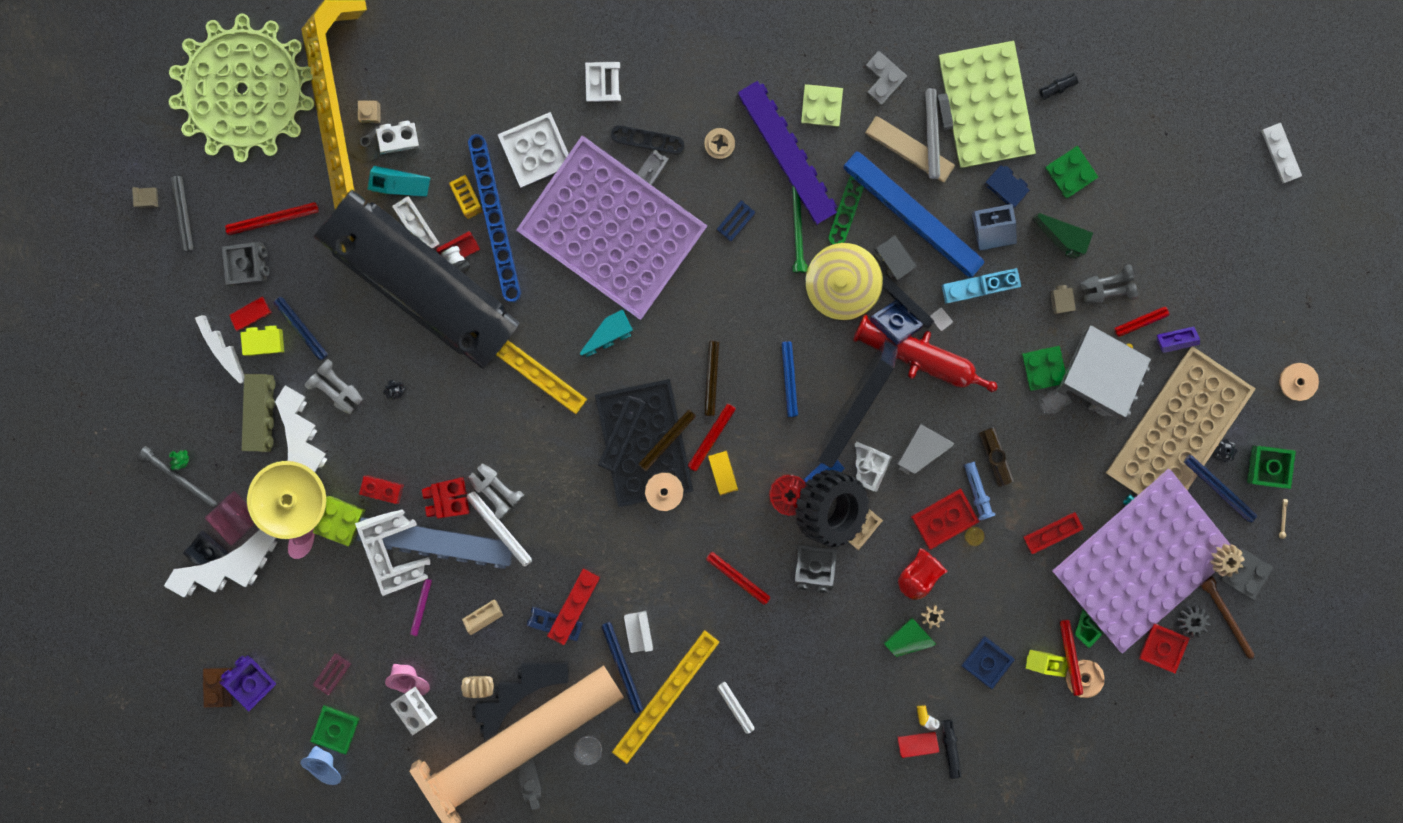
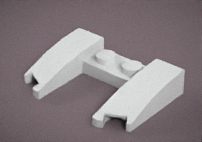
M403 510L382 514L355 523L382 596L428 579V575L423 574L424 566L430 565L429 557L392 567L382 538L417 525L414 519L409 521L403 516L405 513Z

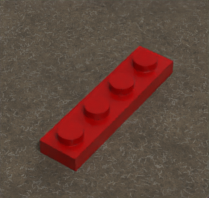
M585 569L582 570L547 635L548 638L563 646L565 645L600 579L599 576Z

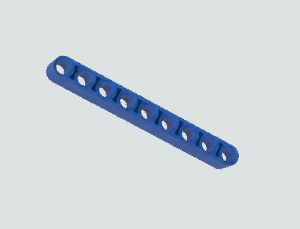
M474 134L469 138L468 146L503 297L513 303L520 299L521 290L486 140L481 135ZM477 139L483 142L479 149L473 148V142ZM480 158L487 160L485 167L477 166V161ZM490 177V185L483 186L481 184L482 179ZM489 195L495 196V203L492 205L486 204V198ZM493 214L500 216V220L496 224L490 222V217ZM501 232L504 234V239L502 242L497 243L494 240V236L496 233ZM500 252H508V259L506 261L499 260L498 255ZM505 270L512 271L513 276L511 279L505 280L503 278ZM511 288L517 291V295L513 299L507 296V291Z
M856 151L844 164L843 168L848 174L965 275L972 278L982 267L984 260L864 155Z

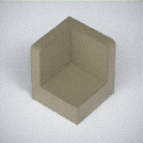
M132 188L134 207L139 209L158 207L157 188Z

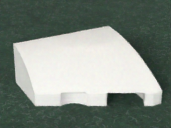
M856 441V479L863 484V487L877 492L892 456Z

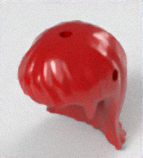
M920 548L915 560L900 574L898 579L899 589L906 597L912 600L922 599L929 594L936 581L948 571L936 558Z

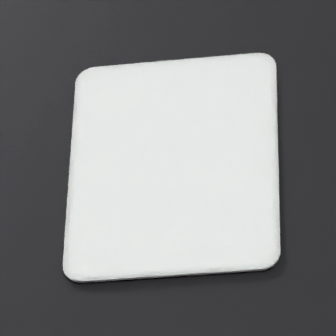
M939 308L930 316L941 331L953 322L943 308Z

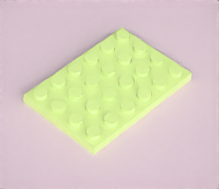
M1009 41L939 55L944 89L949 98L953 119L952 131L959 168L1036 154L1015 42Z

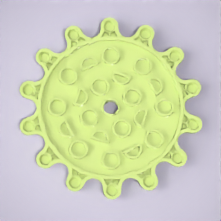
M239 14L235 18L234 27L230 30H224L216 20H210L206 24L208 38L205 42L198 43L190 38L183 41L182 47L189 55V61L184 66L174 65L169 70L170 77L180 81L182 84V91L170 97L169 105L172 109H184L188 112V120L181 128L185 136L190 137L198 132L206 135L205 152L208 155H216L222 146H230L233 149L235 160L245 162L248 159L250 148L259 146L266 155L273 156L278 149L275 139L279 134L285 133L293 138L300 135L301 128L294 120L295 113L299 110L309 111L314 107V100L301 92L302 84L313 79L311 67H299L296 65L295 57L301 51L302 45L296 39L285 44L278 42L276 36L279 26L275 21L266 22L261 30H253L250 26L249 17L246 14ZM244 83L248 89L245 93L241 94L237 91V87L239 84Z

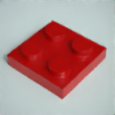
M1154 623L1149 631L1139 659L1176 674L1190 638Z

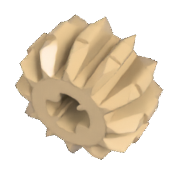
M1223 544L1222 549L1216 547L1217 552L1211 553L1214 557L1210 561L1214 565L1212 567L1213 570L1221 576L1232 577L1233 572L1239 574L1238 568H1244L1240 564L1245 560L1241 556L1242 551L1231 544Z
M490 676L465 677L462 680L461 691L464 697L481 698L490 697L493 694L494 683L493 678Z

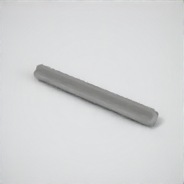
M929 88L925 92L929 178L938 179L940 177L937 91L936 89Z

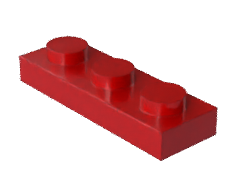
M1073 512L1023 538L1030 553L1034 554L1084 528L1076 512Z

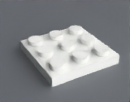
M551 112L498 134L520 188L555 174L569 155Z

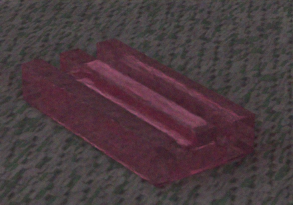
M335 653L313 685L329 696L351 663ZM337 659L339 662L325 682L320 685L319 682ZM343 663L345 665L327 690L325 687Z

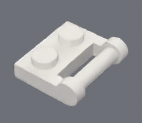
M620 62L585 63L586 101L620 102L618 73ZM605 69H611V95H606Z

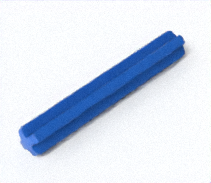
M786 341L782 342L787 414L788 417L798 416L793 349L792 342Z

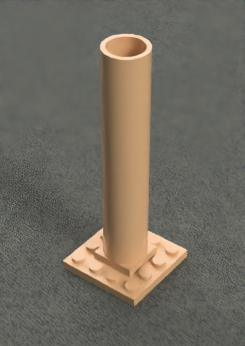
M603 665L437 774L434 773L430 776L429 771L431 770L425 761L421 762L420 759L412 764L409 772L441 822L460 823L461 817L456 810L457 806L622 700L624 696Z

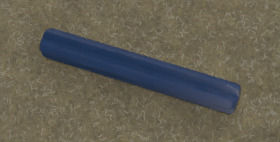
M282 297L277 298L273 302L318 360L326 358L328 353Z

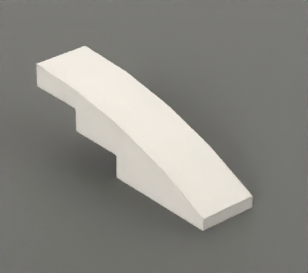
M206 316L196 317L195 319L213 354L239 383L244 384V372L234 346H225L221 332H212Z

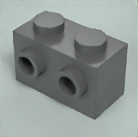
M893 236L875 249L876 253L874 255L880 264H885L887 267L885 271L891 280L894 278L897 281L917 267L896 236Z

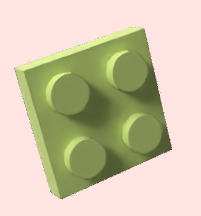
M805 84L801 124L839 127L843 88Z

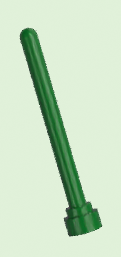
M793 185L796 261L792 265L793 273L808 272V264L803 260L801 199Z

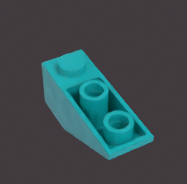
M373 166L370 171L367 190L385 194L427 196L431 177Z
M623 310L604 319L580 352L581 356H592L597 353L595 349L600 347L606 349L614 345V340L620 338L622 341L631 336L630 332L633 329Z

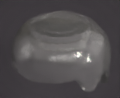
M588 735L580 737L573 747L574 757L580 764H595L602 754V746L599 740Z

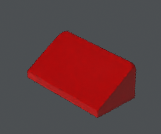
M262 296L229 316L236 331L240 332L272 314V311Z
M936 732L897 737L901 758L939 752Z

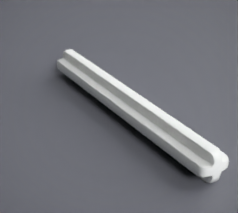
M474 491L468 494L467 500L524 567L532 562L531 557L479 495Z

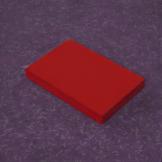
M961 488L910 516L929 550L980 522Z

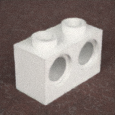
M402 121L397 126L384 124L379 126L380 129H376L380 155L419 147L415 123ZM409 131L412 137L405 140L401 137V133ZM390 134L393 140L390 143H385L382 140V136Z
M413 687L391 703V706L412 735L425 728L437 718L416 687Z

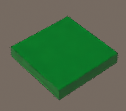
M323 705L310 742L346 755L360 718Z

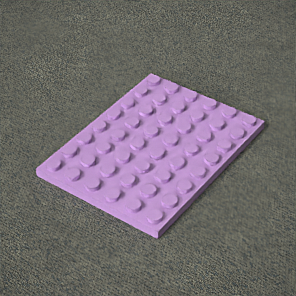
M581 136L523 219L517 231L641 320L703 234L707 225L587 138Z
M1167 469L1052 572L1119 652L1124 653L1149 631L1154 623L1157 624L1199 587L1201 583L1215 573L1212 568L1214 565L1210 562L1214 559L1211 553L1217 552L1216 547L1222 549L1223 544L1230 545V543L1174 473Z

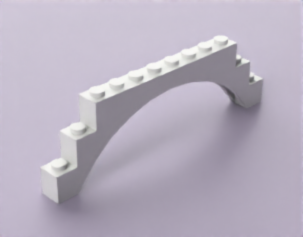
M285 385L275 403L285 426L288 461L301 463L316 472L318 467L322 469L327 461L325 458L326 453L307 443L308 439L312 441L317 430H315L316 425L297 415L298 411L302 412L307 404L305 402L306 397ZM259 529L241 547L220 559L203 565L174 569L164 586L184 598L187 595L191 596L197 587L195 582L213 592H217L218 589L222 591L227 583L225 577L244 587H247L248 584L252 586L257 578L255 574L257 569H262L267 561V558H265L268 551L272 552L278 543L275 541L276 537L270 536Z

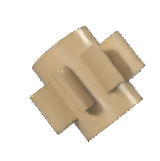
M936 605L933 606V609L926 606V613H921L925 617L922 623L926 624L928 622L929 629L933 625L940 628L938 623L945 621L941 617L944 611L940 610L937 612ZM930 613L937 614L935 616V621H932L931 619L928 620L930 618Z

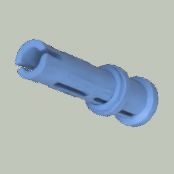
M975 462L963 465L975 498L973 504L977 507L980 516L978 518L979 521L995 516L989 503L990 497L985 494Z

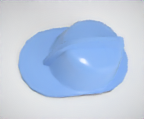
M315 746L308 757L301 760L300 764L321 782L329 785H337L341 782L340 774L333 767V757L330 753Z

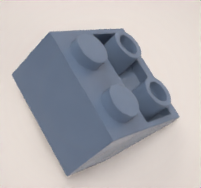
M1013 204L978 210L972 213L979 251L1017 244Z

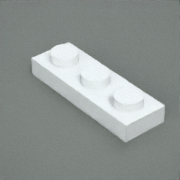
M1278 123L1261 130L1282 184L1301 177L1302 174L1282 124Z
M409 196L392 206L409 231L432 249L440 245Z

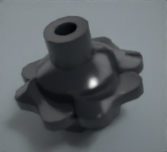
M394 380L388 381V386H385L383 394L386 395L387 399H399L404 394L403 391L406 390V387L403 386L402 382L397 383Z
M1224 439L1223 442L1220 441L1214 450L1217 453L1216 458L1221 459L1225 463L1228 460H1234V456L1238 452L1235 448L1236 444L1228 439Z

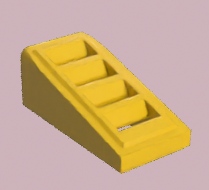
M466 174L449 183L467 219L483 212V207ZM465 183H466V185H467V186H465V187H463V188H461V189H459V190L456 189L457 187H459V186H461V185H463V184H465ZM469 190V193H467V194H465L464 196L460 197L461 194H463V193H465L466 191ZM470 198H473V200H471V201H469V202H467V203H465V204L463 203L464 201H466V200H468V199H470Z

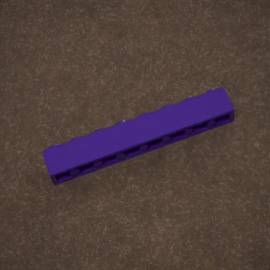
M757 80L739 91L737 95L792 186L794 185L803 205L817 226L837 213L835 209L838 207L832 198L829 199L826 195L828 190L824 183L818 182L816 178L818 174L813 166L809 167L806 162L808 157L804 150H799L797 147V138L786 129L788 126L783 116L779 117L777 114V105L773 100L770 101L766 95L768 91L763 83L759 84Z

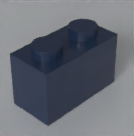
M1000 165L984 185L1007 205L1013 204V208H1015L1030 191L1027 188L1028 184L1023 179L1014 177V172L1005 165L1003 167Z

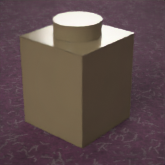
M1061 285L1056 286L1055 290L1050 291L1054 314L1076 311L1073 288Z

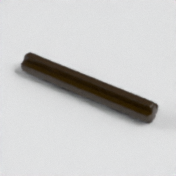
M719 341L709 342L705 416L715 415Z
M688 410L644 457L639 466L644 471H647L691 423L696 415L691 410Z

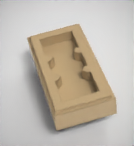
M494 599L462 620L467 632L472 635L502 617L503 614Z

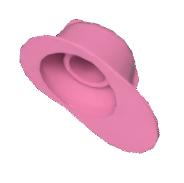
M314 529L303 536L289 539L288 553L290 557L300 559L309 553L314 542Z
M394 664L390 676L385 680L388 688L402 693L408 692L413 687H416L421 695H425L430 690L428 682L418 677L415 669L410 665Z

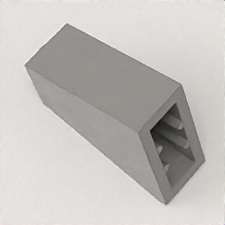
M919 424L896 464L900 466V471L908 475L910 472L915 474L951 448L954 443Z

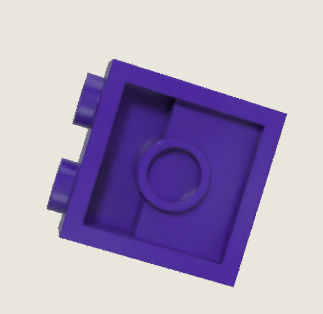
M247 655L245 658L241 656L235 662L236 667L232 671L227 670L224 672L219 683L247 711H250L276 683Z

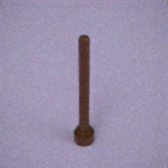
M1210 576L1200 586L1203 591L1206 590L1207 593H1210L1247 658L1253 659L1255 655L1216 590V580L1213 576Z

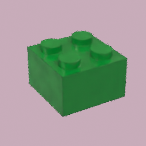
M1252 445L1247 483L1291 489L1296 451Z

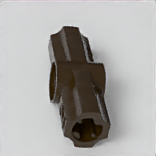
M995 428L979 432V437L987 455V461L990 463L998 487L1014 482L1006 460V454L1001 447ZM994 452L1000 453L1001 459L999 462L995 463L992 460Z

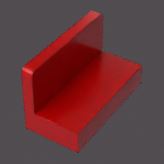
M470 231L436 248L437 253L441 255L447 249L458 246L460 249L459 254L464 258L481 250Z

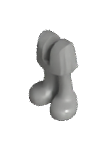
M327 359L317 372L332 382L341 393L330 387L317 373L304 386L307 389L318 388L334 401L333 406L345 413L351 414L354 408L344 398L346 396L349 397L357 405L363 399L352 385H346L335 375L332 370L333 364Z
M481 464L477 469L486 479L482 481L475 473L469 475L468 478L478 493H484L496 507L495 516L500 520L511 510V507L499 498L490 485L497 489L512 507L524 495L521 491L513 492L500 482L497 478V473L493 469Z

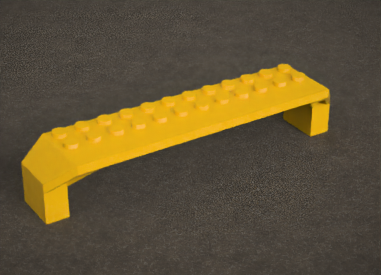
M324 0L301 29L308 67H311V75L313 77L311 84L335 209L351 189L354 191L325 33L334 21L358 19L367 10L365 0ZM350 235L347 237V238L350 239L352 242L355 240V239H354L352 236H350ZM342 245L343 252H346L345 247Z

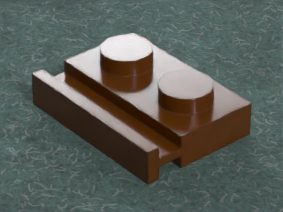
M232 668L203 669L204 707L233 706V696L219 683L222 680V674L227 670L232 671Z

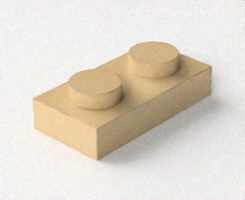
M870 509L868 514H866L865 518L867 520L865 524L863 523L861 532L857 533L852 541L848 540L858 550L883 521Z

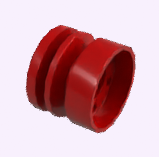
M791 474L782 475L772 483L769 491V498L773 507L781 514L787 516L796 515L797 498H800V491L802 488H805L806 482L800 477ZM789 490H792V493L795 494L791 501H788V498L785 497V493H788Z

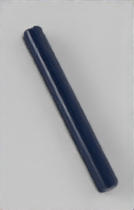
M1188 455L1185 458L1184 463L1248 522H1254L1257 518L1255 512L1192 455Z
M607 622L601 626L632 710L634 713H639L643 711V706L611 622Z

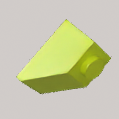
M1035 650L1029 651L1026 659V669L1042 674L1066 677L1068 670L1066 657Z

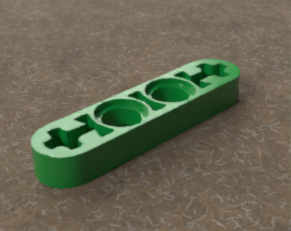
M852 176L846 184L829 233L828 240L831 245L845 242L864 189L862 185L856 188L855 192L859 193L858 196L847 192L848 189L852 191L853 188L851 180L855 181ZM847 196H852L855 199L854 206L848 207L845 205L844 200ZM841 214H845L849 218V222L846 225H841L838 222V217ZM835 225L839 228H846V232L842 230L840 233L842 241L839 240L837 243L832 238V234L836 235L838 229L834 228Z

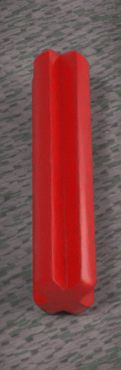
M1167 307L1157 309L1115 327V333L1118 337L1126 335L1170 315Z

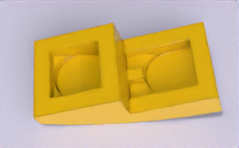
M727 451L708 456L720 496L738 491Z

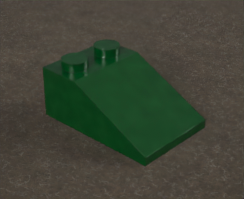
M1041 213L1033 216L1032 221L1061 251L1066 252L1065 256L1076 259V257L1079 258L1086 255L1093 232Z

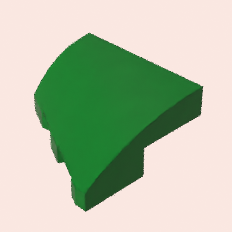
M1083 609L1075 636L1087 648H1090L1102 636L1103 631Z
M913 618L883 642L896 657L936 645Z

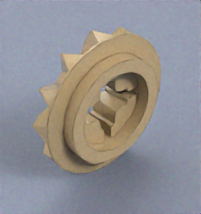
M713 129L705 138L706 151L716 159L728 157L735 148V139L732 133L726 129ZM722 136L723 143L728 146H721V149L717 151V145L712 142L718 141Z

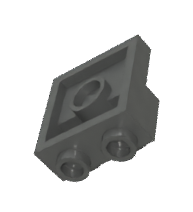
M252 242L222 247L226 285L267 281L269 268L265 265L267 249L263 246V243Z
M799 545L793 586H798L797 589L801 591H808L809 588L817 589L818 593L832 591L837 550Z

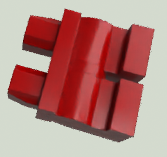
M464 477L431 484L430 487L422 489L424 499L433 498L434 500L433 506L425 507L427 517H437L438 519L470 513L467 497L455 499V496L467 494Z

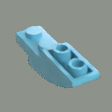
M1015 268L943 284L941 287L945 304L1018 288L1021 287L1018 269Z

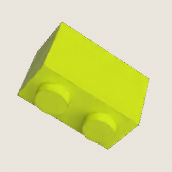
M265 326V330L258 331L257 327L246 328V332H240L242 354L244 356L284 352L283 330L277 329V326Z

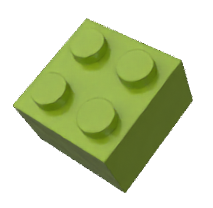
M327 496L325 512L320 522L314 528L313 533L349 547L353 544L358 531L355 523L360 522L366 509L332 496Z

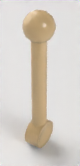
M1287 499L1282 500L1281 532L1279 533V538L1281 539L1286 537Z

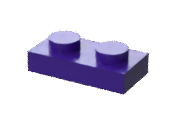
M1189 327L1158 334L1157 342L1162 353L1200 345V338L1195 327Z

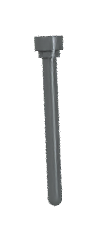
M147 446L137 455L136 458L138 460L151 463L209 507L215 508L217 506L216 501L155 458L152 450Z

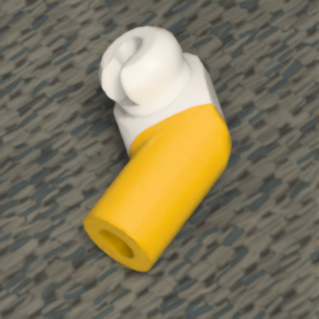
M926 705L917 706L920 725L929 730L938 729L940 723L937 719L927 714Z

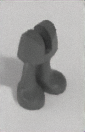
M1131 264L1125 265L1117 275L1100 279L1094 276L1080 283L1081 290H1091L1095 287L1097 293L1092 292L1084 295V303H1103V299L1120 295L1128 296L1131 300L1138 299L1135 283L1103 290V287L1133 281L1134 273Z

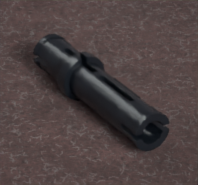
M953 720L941 721L943 730L942 742L945 744L950 779L962 777L956 743L958 739L955 736Z

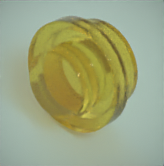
M971 527L965 533L967 543L972 546H978L984 541V532L979 527Z

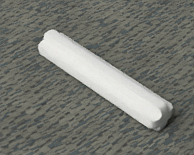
M721 683L717 686L718 691L745 733H751L754 730L753 724L727 683Z

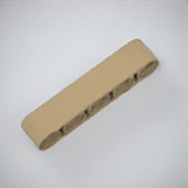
M875 116L865 133L929 174L928 147L885 120ZM940 156V177L938 180L945 182L955 165Z

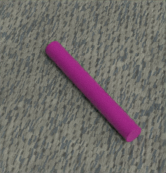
M425 579L410 631V634L414 636L418 635L432 582L430 579Z

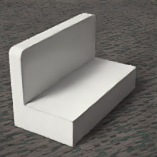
M643 611L624 615L630 652L653 651L647 612Z

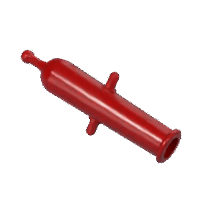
M868 315L863 316L853 338L854 342L860 341L879 350L885 339L891 340L868 319ZM930 331L924 332L920 340L910 336L897 345L896 359L910 366L908 372L910 379L915 378L917 371L921 370L958 388H965L970 384L983 386L989 392H995L998 388L996 382H989L976 374L974 364L968 359L931 345L929 343L931 338Z

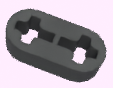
M947 93L937 95V104L943 131L953 129Z

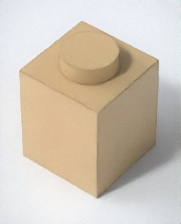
M358 101V121L361 123H380V103L378 101Z

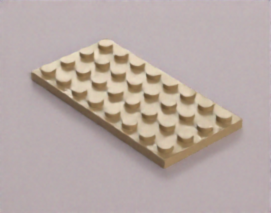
M1190 347L1106 471V474L1139 495L1169 469L1188 490L1198 475L1184 463L1185 458L1188 455H1192L1204 466L1255 391V388L1195 347Z

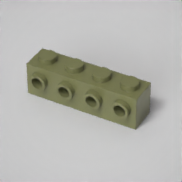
M244 374L242 451L271 452L274 442L272 437V428L274 427L273 409L275 406L273 392L276 385L274 375Z

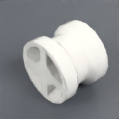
M458 246L441 253V256L455 267L465 261L464 257L459 254L460 249Z

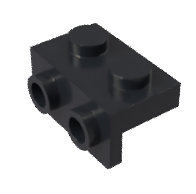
M201 531L192 544L183 552L197 566L220 559L229 554L204 531Z

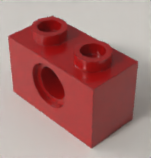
M365 475L363 476L359 495L399 504L404 485Z

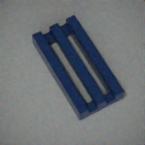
M741 200L716 230L729 241H732L756 212ZM742 206L744 209L724 231L722 228ZM748 211L750 214L731 236L728 235L731 229Z

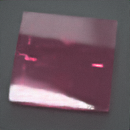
M235 491L205 517L207 522L230 546L236 543L255 525L249 514L247 504Z

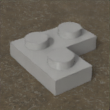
M880 51L866 64V67L879 77V80L867 93L882 105L907 77L904 72Z

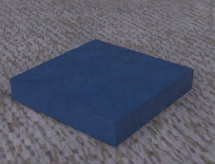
M897 300L870 318V321L896 345L922 329L924 325Z
M983 636L961 666L990 689H993L1015 659L986 636Z

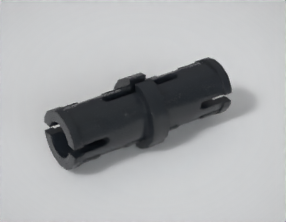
M1071 73L1064 78L1055 79L1053 83L1040 88L1039 94L1043 100L1057 93L1061 94L1067 88L1077 85L1079 83L1075 73Z

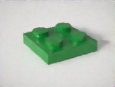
M1078 145L1045 167L1065 199L1098 178V175Z
M1060 346L1022 354L1029 391L1060 385L1066 373Z

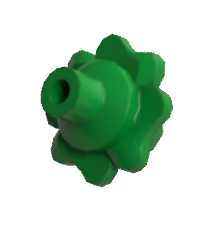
M180 450L178 453L172 451L169 454V457L172 459L170 461L172 470H179L187 466L189 456L186 450Z

